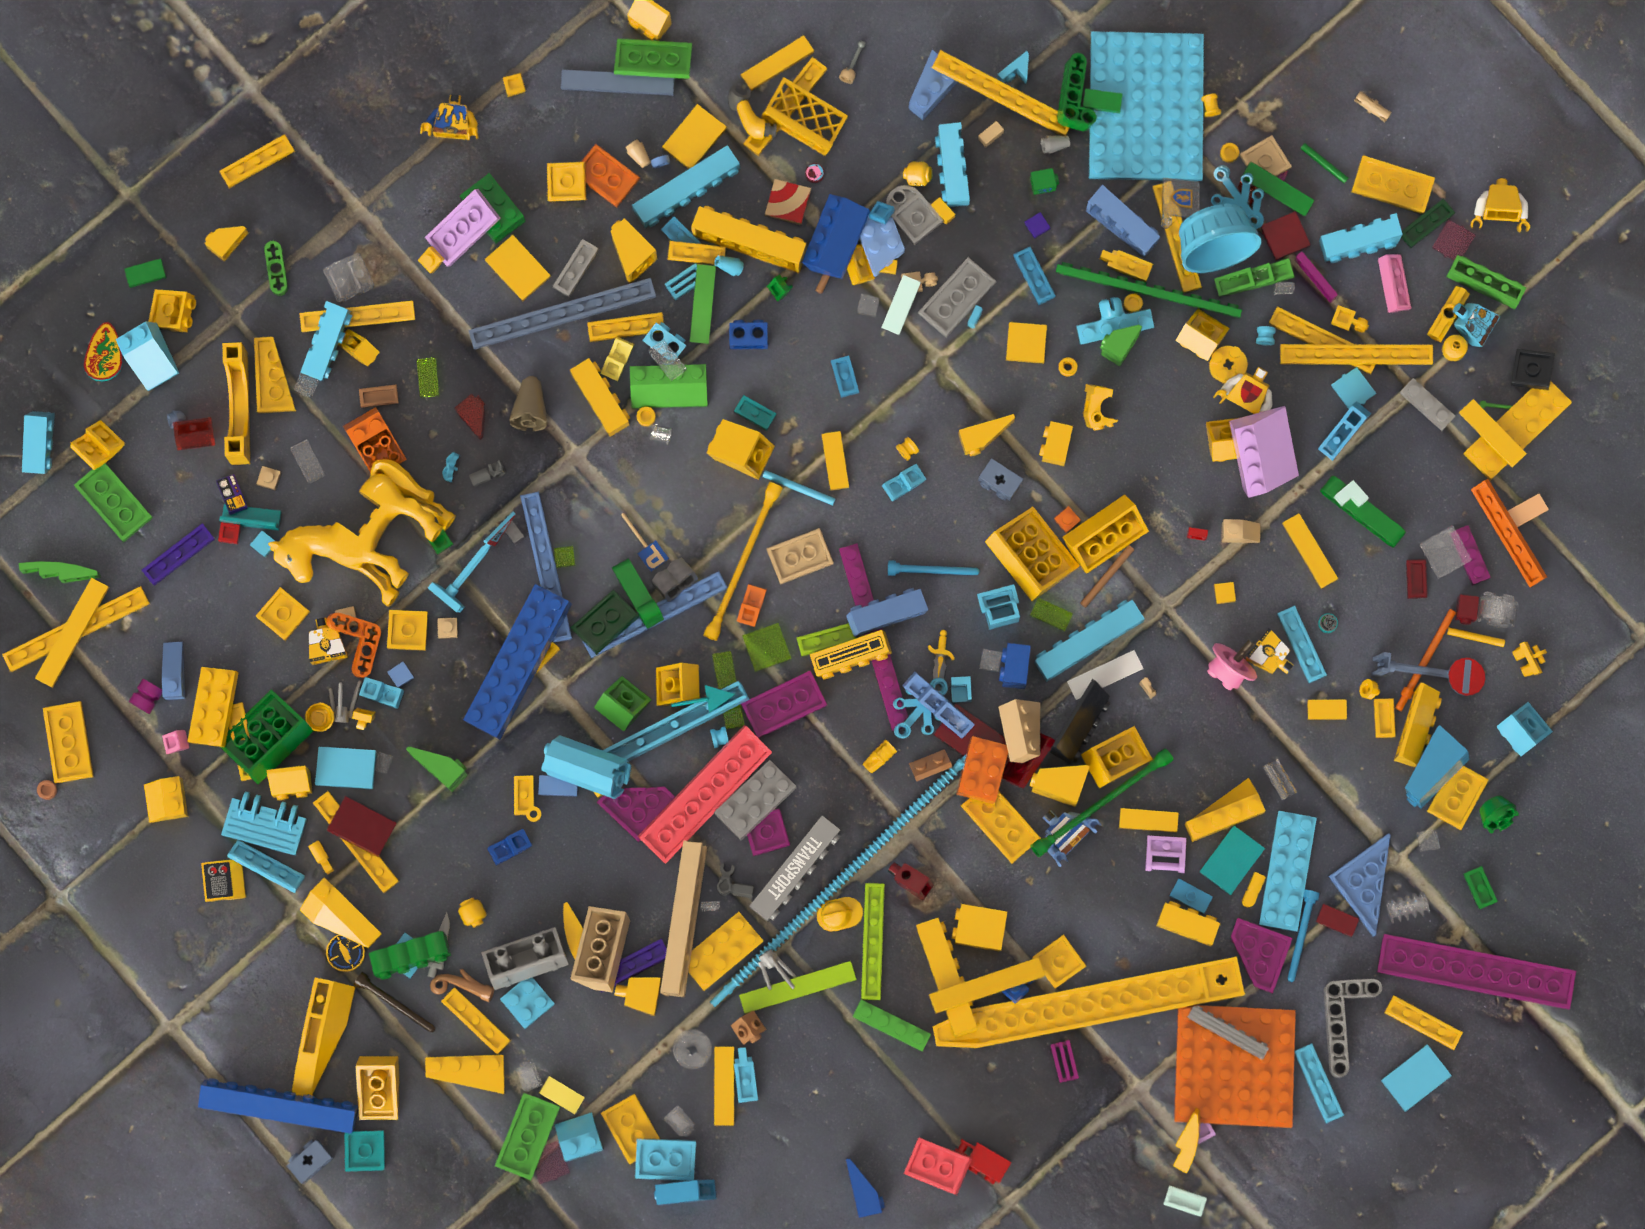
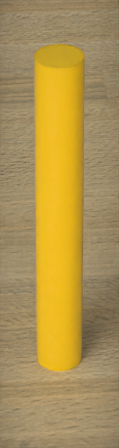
M1450 627L1447 630V635L1500 647H1504L1505 640Z

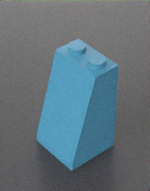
M1440 725L1435 730L1405 787L1407 801L1412 806H1418L1421 809L1470 760L1468 750Z

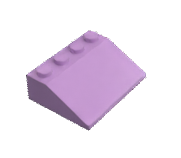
M1285 406L1229 421L1241 482L1248 498L1267 493L1299 476Z

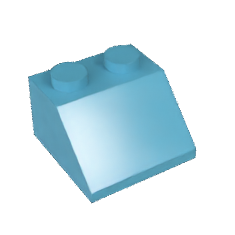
M1529 702L1496 726L1501 735L1508 740L1513 750L1520 756H1523L1553 732Z
M592 1112L555 1124L565 1162L604 1150Z

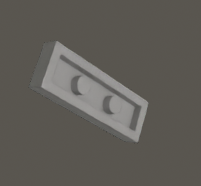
M582 239L554 283L553 288L570 297L598 253L599 248Z
M1414 378L1400 391L1404 398L1441 431L1455 418L1451 411Z

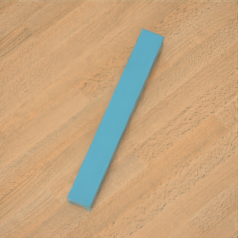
M737 681L721 689L735 695L711 713H709L707 701L694 703L603 751L625 758L629 762L750 699L742 683Z

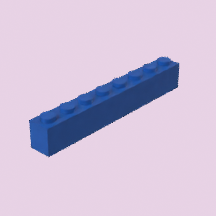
M213 1078L204 1080L201 1084L198 1108L351 1134L355 1129L358 1106L353 1105L349 1101L339 1103L334 1102L331 1098L316 1099L312 1095L298 1096L290 1091L281 1093L276 1092L272 1088H266L265 1090L257 1089V1086L254 1085L240 1086L236 1082L222 1083Z

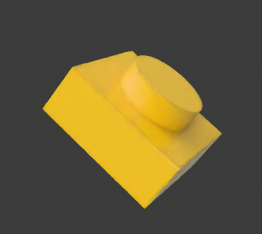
M433 246L428 247L418 259L430 274L434 273L445 260Z

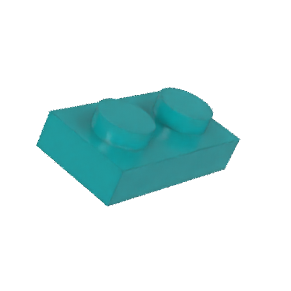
M743 395L734 410V413L766 431L777 415Z

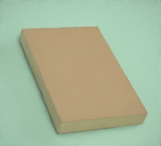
M820 528L766 549L780 585L834 564Z

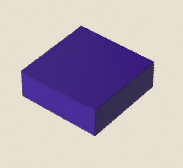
M1041 212L1024 222L1034 239L1050 230V226Z

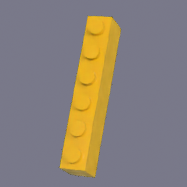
M935 918L916 925L938 991L964 983L963 976L959 977L957 972L960 969L957 958L953 959L951 951H954L951 941H946L944 933H947L944 922H940L939 918ZM972 1001L945 1010L955 1037L977 1030V1024H980L977 1014H972L970 1008L973 1005Z

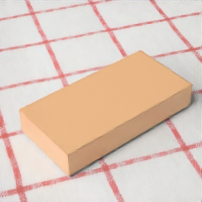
M1537 494L1508 510L1516 526L1520 527L1549 509L1540 494Z

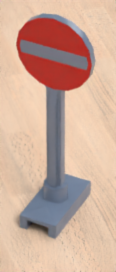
M1386 652L1373 657V661L1378 662L1377 670L1371 672L1373 677H1380L1389 672L1399 671L1447 678L1451 689L1463 696L1476 694L1482 689L1485 682V672L1481 664L1471 658H1461L1453 662L1449 670L1396 663V661L1391 660V653Z

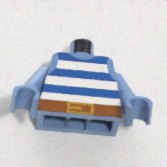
M1050 810L1043 817L1050 825L1045 831V837L1053 835L1054 832L1080 814L1064 812L1058 818ZM1085 818L1084 821L1062 835L1051 845L1047 852L1055 859L1059 867L1062 866L1060 860L1065 859L1068 862L1066 855L1090 832V829L1097 833L1094 827L1096 825L1102 826L1097 819Z

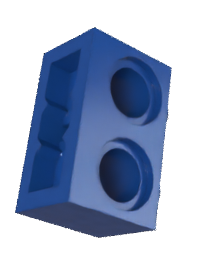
M734 320L733 323H729L730 349H768L767 322L753 320L752 323H745L744 320ZM741 330L744 332V336L737 338L734 336V333ZM756 330H760L763 332V336L756 338L753 336V333Z

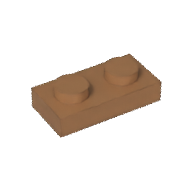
M945 749L909 763L916 781L952 767Z

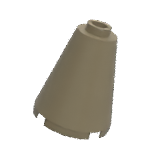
M528 376L522 380L509 418L510 425L522 431H527V428L539 431L547 426L541 381L534 376Z

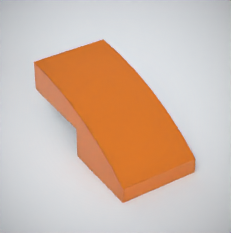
M748 584L737 622L755 627L767 589Z

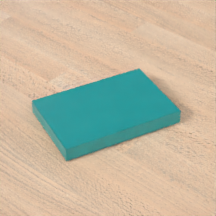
M1233 826L1199 873L1231 895L1265 848L1236 826Z

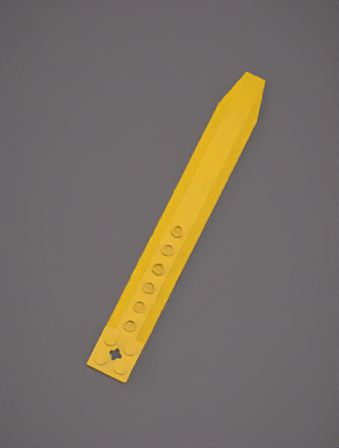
M1237 957L1024 998L1020 999L1016 1004L1009 1001L971 1009L972 1014H977L980 1023L977 1024V1030L955 1037L948 1019L933 1026L936 1046L980 1048L1245 996ZM1219 975H1222L1223 978H1227V981L1224 982V985H1221L1220 983L1216 982V979L1219 978Z

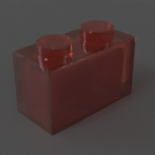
M211 417L173 422L177 450L215 445Z

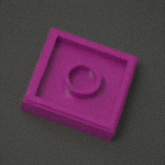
M780 808L773 810L747 835L753 857L790 846Z

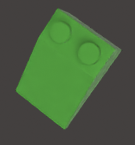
M408 746L406 749L414 759L451 792L468 776L465 772L467 768L457 758L454 761L450 757Z

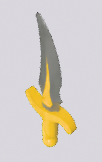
M946 630L940 631L938 649H933L931 645H928V650L936 654L933 660L935 663L933 679H944L947 667L945 656L954 660L953 654L946 650ZM936 684L935 689L937 691H940L941 689L939 684Z

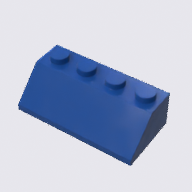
M829 194L802 263L810 271L843 279L870 210L847 198Z

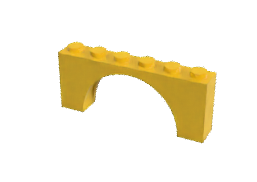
M242 342L222 343L223 363L229 391V430L227 437H224L225 457L231 465L250 464L248 352Z

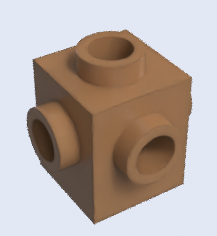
M754 1010L730 1025L743 1045L749 1041L752 1044L762 1038L760 1034L766 1030Z

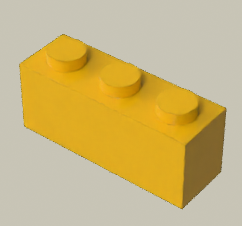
M1172 901L1169 904H1164L1156 925L1157 927L1208 946L1213 945L1220 925L1219 922H1216L1217 918L1206 915V917L1200 916L1198 911L1191 908L1187 910L1181 909L1180 904Z

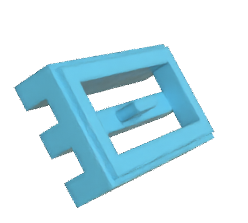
M696 263L665 283L666 288L675 301L695 287V282L675 294L676 290L696 277V272L671 288V286L694 270L696 271Z

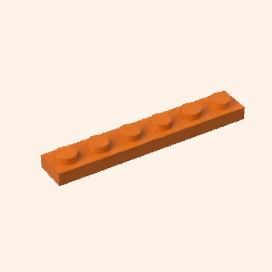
M1489 479L1472 488L1471 491L1529 587H1533L1547 578V575Z

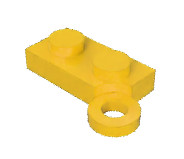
M514 776V815H526L527 819L531 822H537L542 815L540 809L534 806V776ZM532 811L537 812V816L535 818H532L530 816V813Z

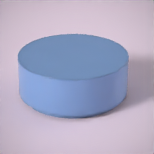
M668 155L651 160L653 168H659L670 163Z

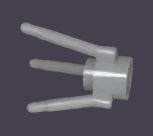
M361 680L358 681L349 711H347V707H342V682L339 683L338 706L336 708L332 688L329 689L334 722L349 723V718L353 716V710L362 684Z
M769 949L759 956L761 961L758 965L762 970L768 990H771L772 987L765 967L771 969L774 966L792 989L795 988L779 964L793 978H796V975L778 957L776 952Z

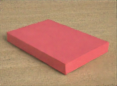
M918 1138L904 1174L957 1195L972 1159Z

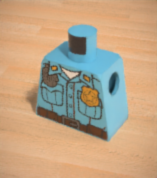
M1459 303L1453 309V313L1458 316L1454 327L1471 346L1482 347L1500 318L1499 315L1474 303H1467L1465 307Z

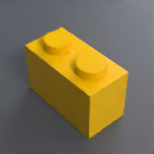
M1050 421L1049 427L1045 426L1043 437L1047 438L1045 445H1041L1039 454L1043 456L1042 462L1064 466L1073 426Z

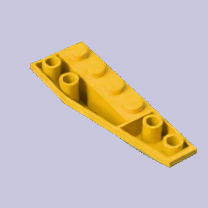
M320 978L314 979L292 1092L296 1095H313L347 1026L356 987Z

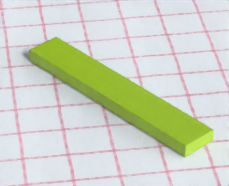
M865 883L861 1000H881L885 888L883 883Z
M851 961L790 979L795 986L794 989L786 981L771 985V990H768V987L741 994L739 997L744 1013L747 1014L753 1010L757 1011L855 981L856 977Z

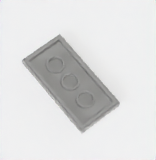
M968 257L918 311V314L947 338L997 281Z

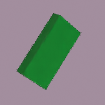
M1085 89L1083 107L1091 110L1120 113L1123 94Z
M161 259L124 269L130 288L166 278Z

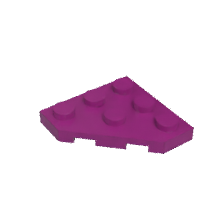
M666 787L622 788L624 789L623 793L616 799L603 795L597 801V804L635 840L640 842L641 840L637 836L675 798Z
M1237 918L1230 937L1254 987L1273 993L1293 938Z

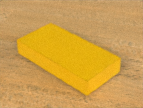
M1394 698L1374 699L1375 738L1396 737Z
M1307 700L1308 720H1346L1347 700Z

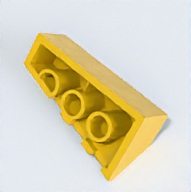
M1247 778L1197 816L1187 821L1185 827L1191 841L1194 842L1259 816L1265 812V808L1258 792L1250 779Z

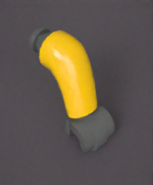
M732 85L728 94V105L732 110L738 112L746 132L755 139L763 140V137H769V135L775 138L777 124L771 126L770 123H765V119L756 116L749 104L751 89H747L746 95L737 93V88Z

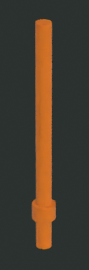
M1449 609L1418 666L1426 667L1456 614L1454 610ZM1413 674L1407 687L1403 688L1402 696L1395 709L1398 711L1403 710L1408 699L1412 698L1413 690L1422 675Z

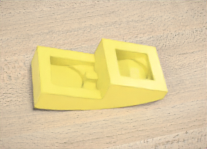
M617 337L600 374L618 381L635 344Z
M550 1076L539 1092L573 1114L577 1112L585 1098Z

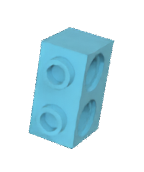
M663 322L660 324L655 323L642 341L673 364L687 346L684 344L686 340L678 334L673 336L669 332L670 328ZM657 330L662 331L664 334L661 341L653 339V333ZM671 342H676L679 345V349L675 353H671L668 350V344Z

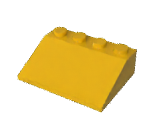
M1031 507L994 531L985 541L1031 601L1043 595L1080 567L1034 507Z

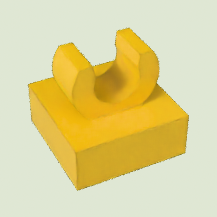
M356 708L352 719L358 720L356 728L364 730L367 727V722L371 723L374 720L376 712Z

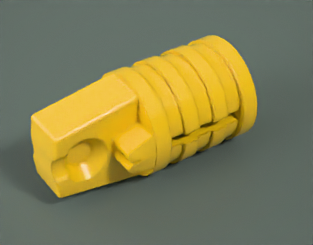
M885 739L871 753L863 765L870 773H873L897 753V750Z

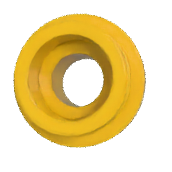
M1067 357L1060 361L1058 368L1063 376L1070 377L1076 373L1078 365L1074 359ZM1070 365L1071 370H1066L1064 366Z

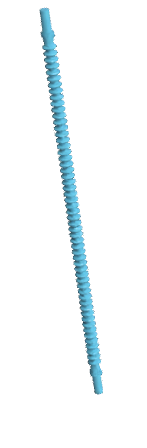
M966 755L958 759L954 766L949 768V771H945V775L941 774V779L937 778V782H933V786H929V790H925V794H921V798H917V802H913V806L909 805V810L905 809V813H901V817H897V821H893V825H889V829H885V833H881V837H877V841L873 840V844H869V848H865V852H861V856H857V860H853V864H849V868H845V872H840L841 875H837V879H833V883H829V887H825V891H821L820 896L816 895L817 899H812L813 902L808 903L809 906L804 907L805 910L800 911L801 914L796 915L797 918H793V922H789L788 927L784 926V931L780 930V934H776V938H772V942H768V946H764V950H760V954H756V958H752V962H747L748 965L743 966L744 969H740V973H736V977H732V981L723 986V989L710 1003L716 1007L737 986L740 987V982L744 983V979H748V975H752V971H756L757 966L760 967L758 963L761 961L759 959L761 954L769 949L777 951L776 948L781 947L780 944H784V940H788V936H792V932H796L797 927L801 928L800 924H805V920H809V916H813V912H817V908H821V904H825V900H829V896H833V892L837 893V889H841V885H845V881H849V877H853V873H857V869H861V865H865V861H870L869 857L873 858V854H877V850H881V846H885V842H889V838L894 837L893 834H898L897 830H902L901 827L906 826L905 823H909V819H913V815H917V811H921L922 806L926 807L925 803H930L929 799H934L933 796L938 795L937 792H941V788H945V784H949V780H953L954 775L958 776L957 773L963 769Z

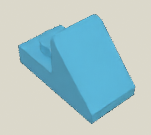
M1027 51L999 72L997 80L1009 83L1017 74L1026 84L1029 53Z

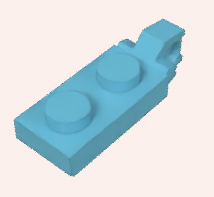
M746 1047L738 1048L739 1058L734 1059L739 1103L758 1101L754 1062L752 1057H747Z

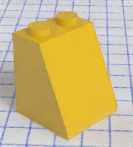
M624 218L622 221L618 220L613 224L611 235L627 282L631 284L658 258L656 249Z
M722 419L716 429L712 442L708 446L707 454L714 460L759 480L775 446L760 432Z
M1081 765L1039 769L1038 774H1033L1029 785L1033 787L1031 792L1075 807L1090 766Z

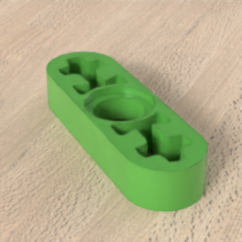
M269 241L265 245L264 251L270 288L275 295L282 296L288 291L283 250L278 242ZM272 246L278 249L275 251L277 259H273V255L269 251L272 249ZM280 264L282 267L281 271L273 273L271 271L272 265ZM278 277L280 279V283L284 285L281 287L280 291H278L277 288H274L275 286H277L276 278Z

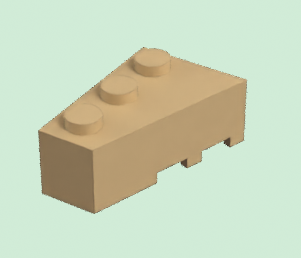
M1015 699L999 706L1010 762L1024 763L1040 756V703Z

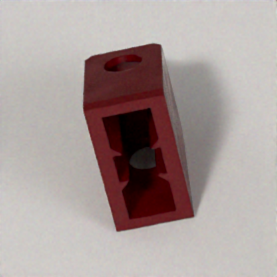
M893 862L888 870L889 873L895 876L894 880L898 885L924 901L934 886L929 877L906 863L901 867Z

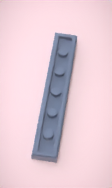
M562 70L561 90L673 95L675 78L617 75L614 72Z

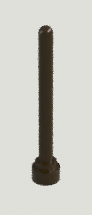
M361 972L355 980L354 985L359 989H368L427 1031H435L434 1025L371 983V979L364 972Z

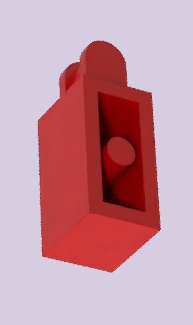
M961 1139L960 1146L954 1151L972 1159L968 1170L975 1174H978V1172L984 1174V1179L993 1185L995 1182L1000 1183L1011 1162L978 1142L976 1146H973ZM968 1147L973 1149L970 1156L965 1154Z

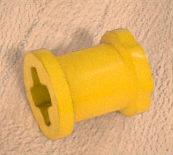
M1208 94L1201 97L1206 110L1204 113L1205 117H1214L1222 113L1218 107L1217 94Z

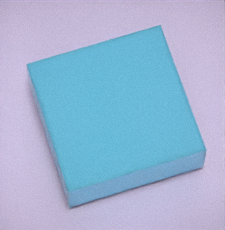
M975 306L968 321V327L973 329L976 327L982 314V307Z
M261 531L250 546L266 558L271 552V547L268 543L275 540Z

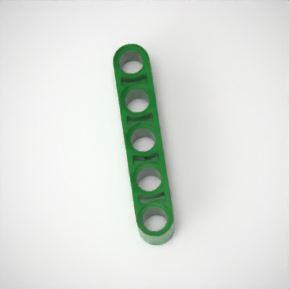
M1332 475L1320 489V492L1379 539L1394 548L1406 531L1368 501L1359 508L1351 499L1341 506L1334 496L1347 485Z

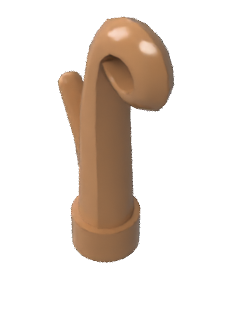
M460 969L463 977L440 974L433 978L430 983V988L435 994H443L447 989L448 983L479 996L481 1000L487 1002L491 1001L495 991L493 987L473 979L464 969ZM442 981V988H436L437 983Z

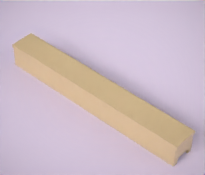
M683 841L660 991L665 996L685 997L707 846H703V843Z

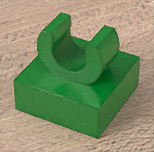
M781 275L774 277L767 286L777 302L782 300L793 288V285L788 286L785 281L788 278L781 277Z

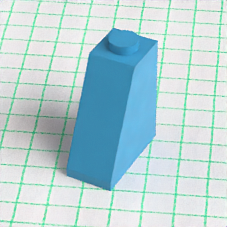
M694 1180L655 1185L654 1196L657 1205L716 1199L715 1180Z

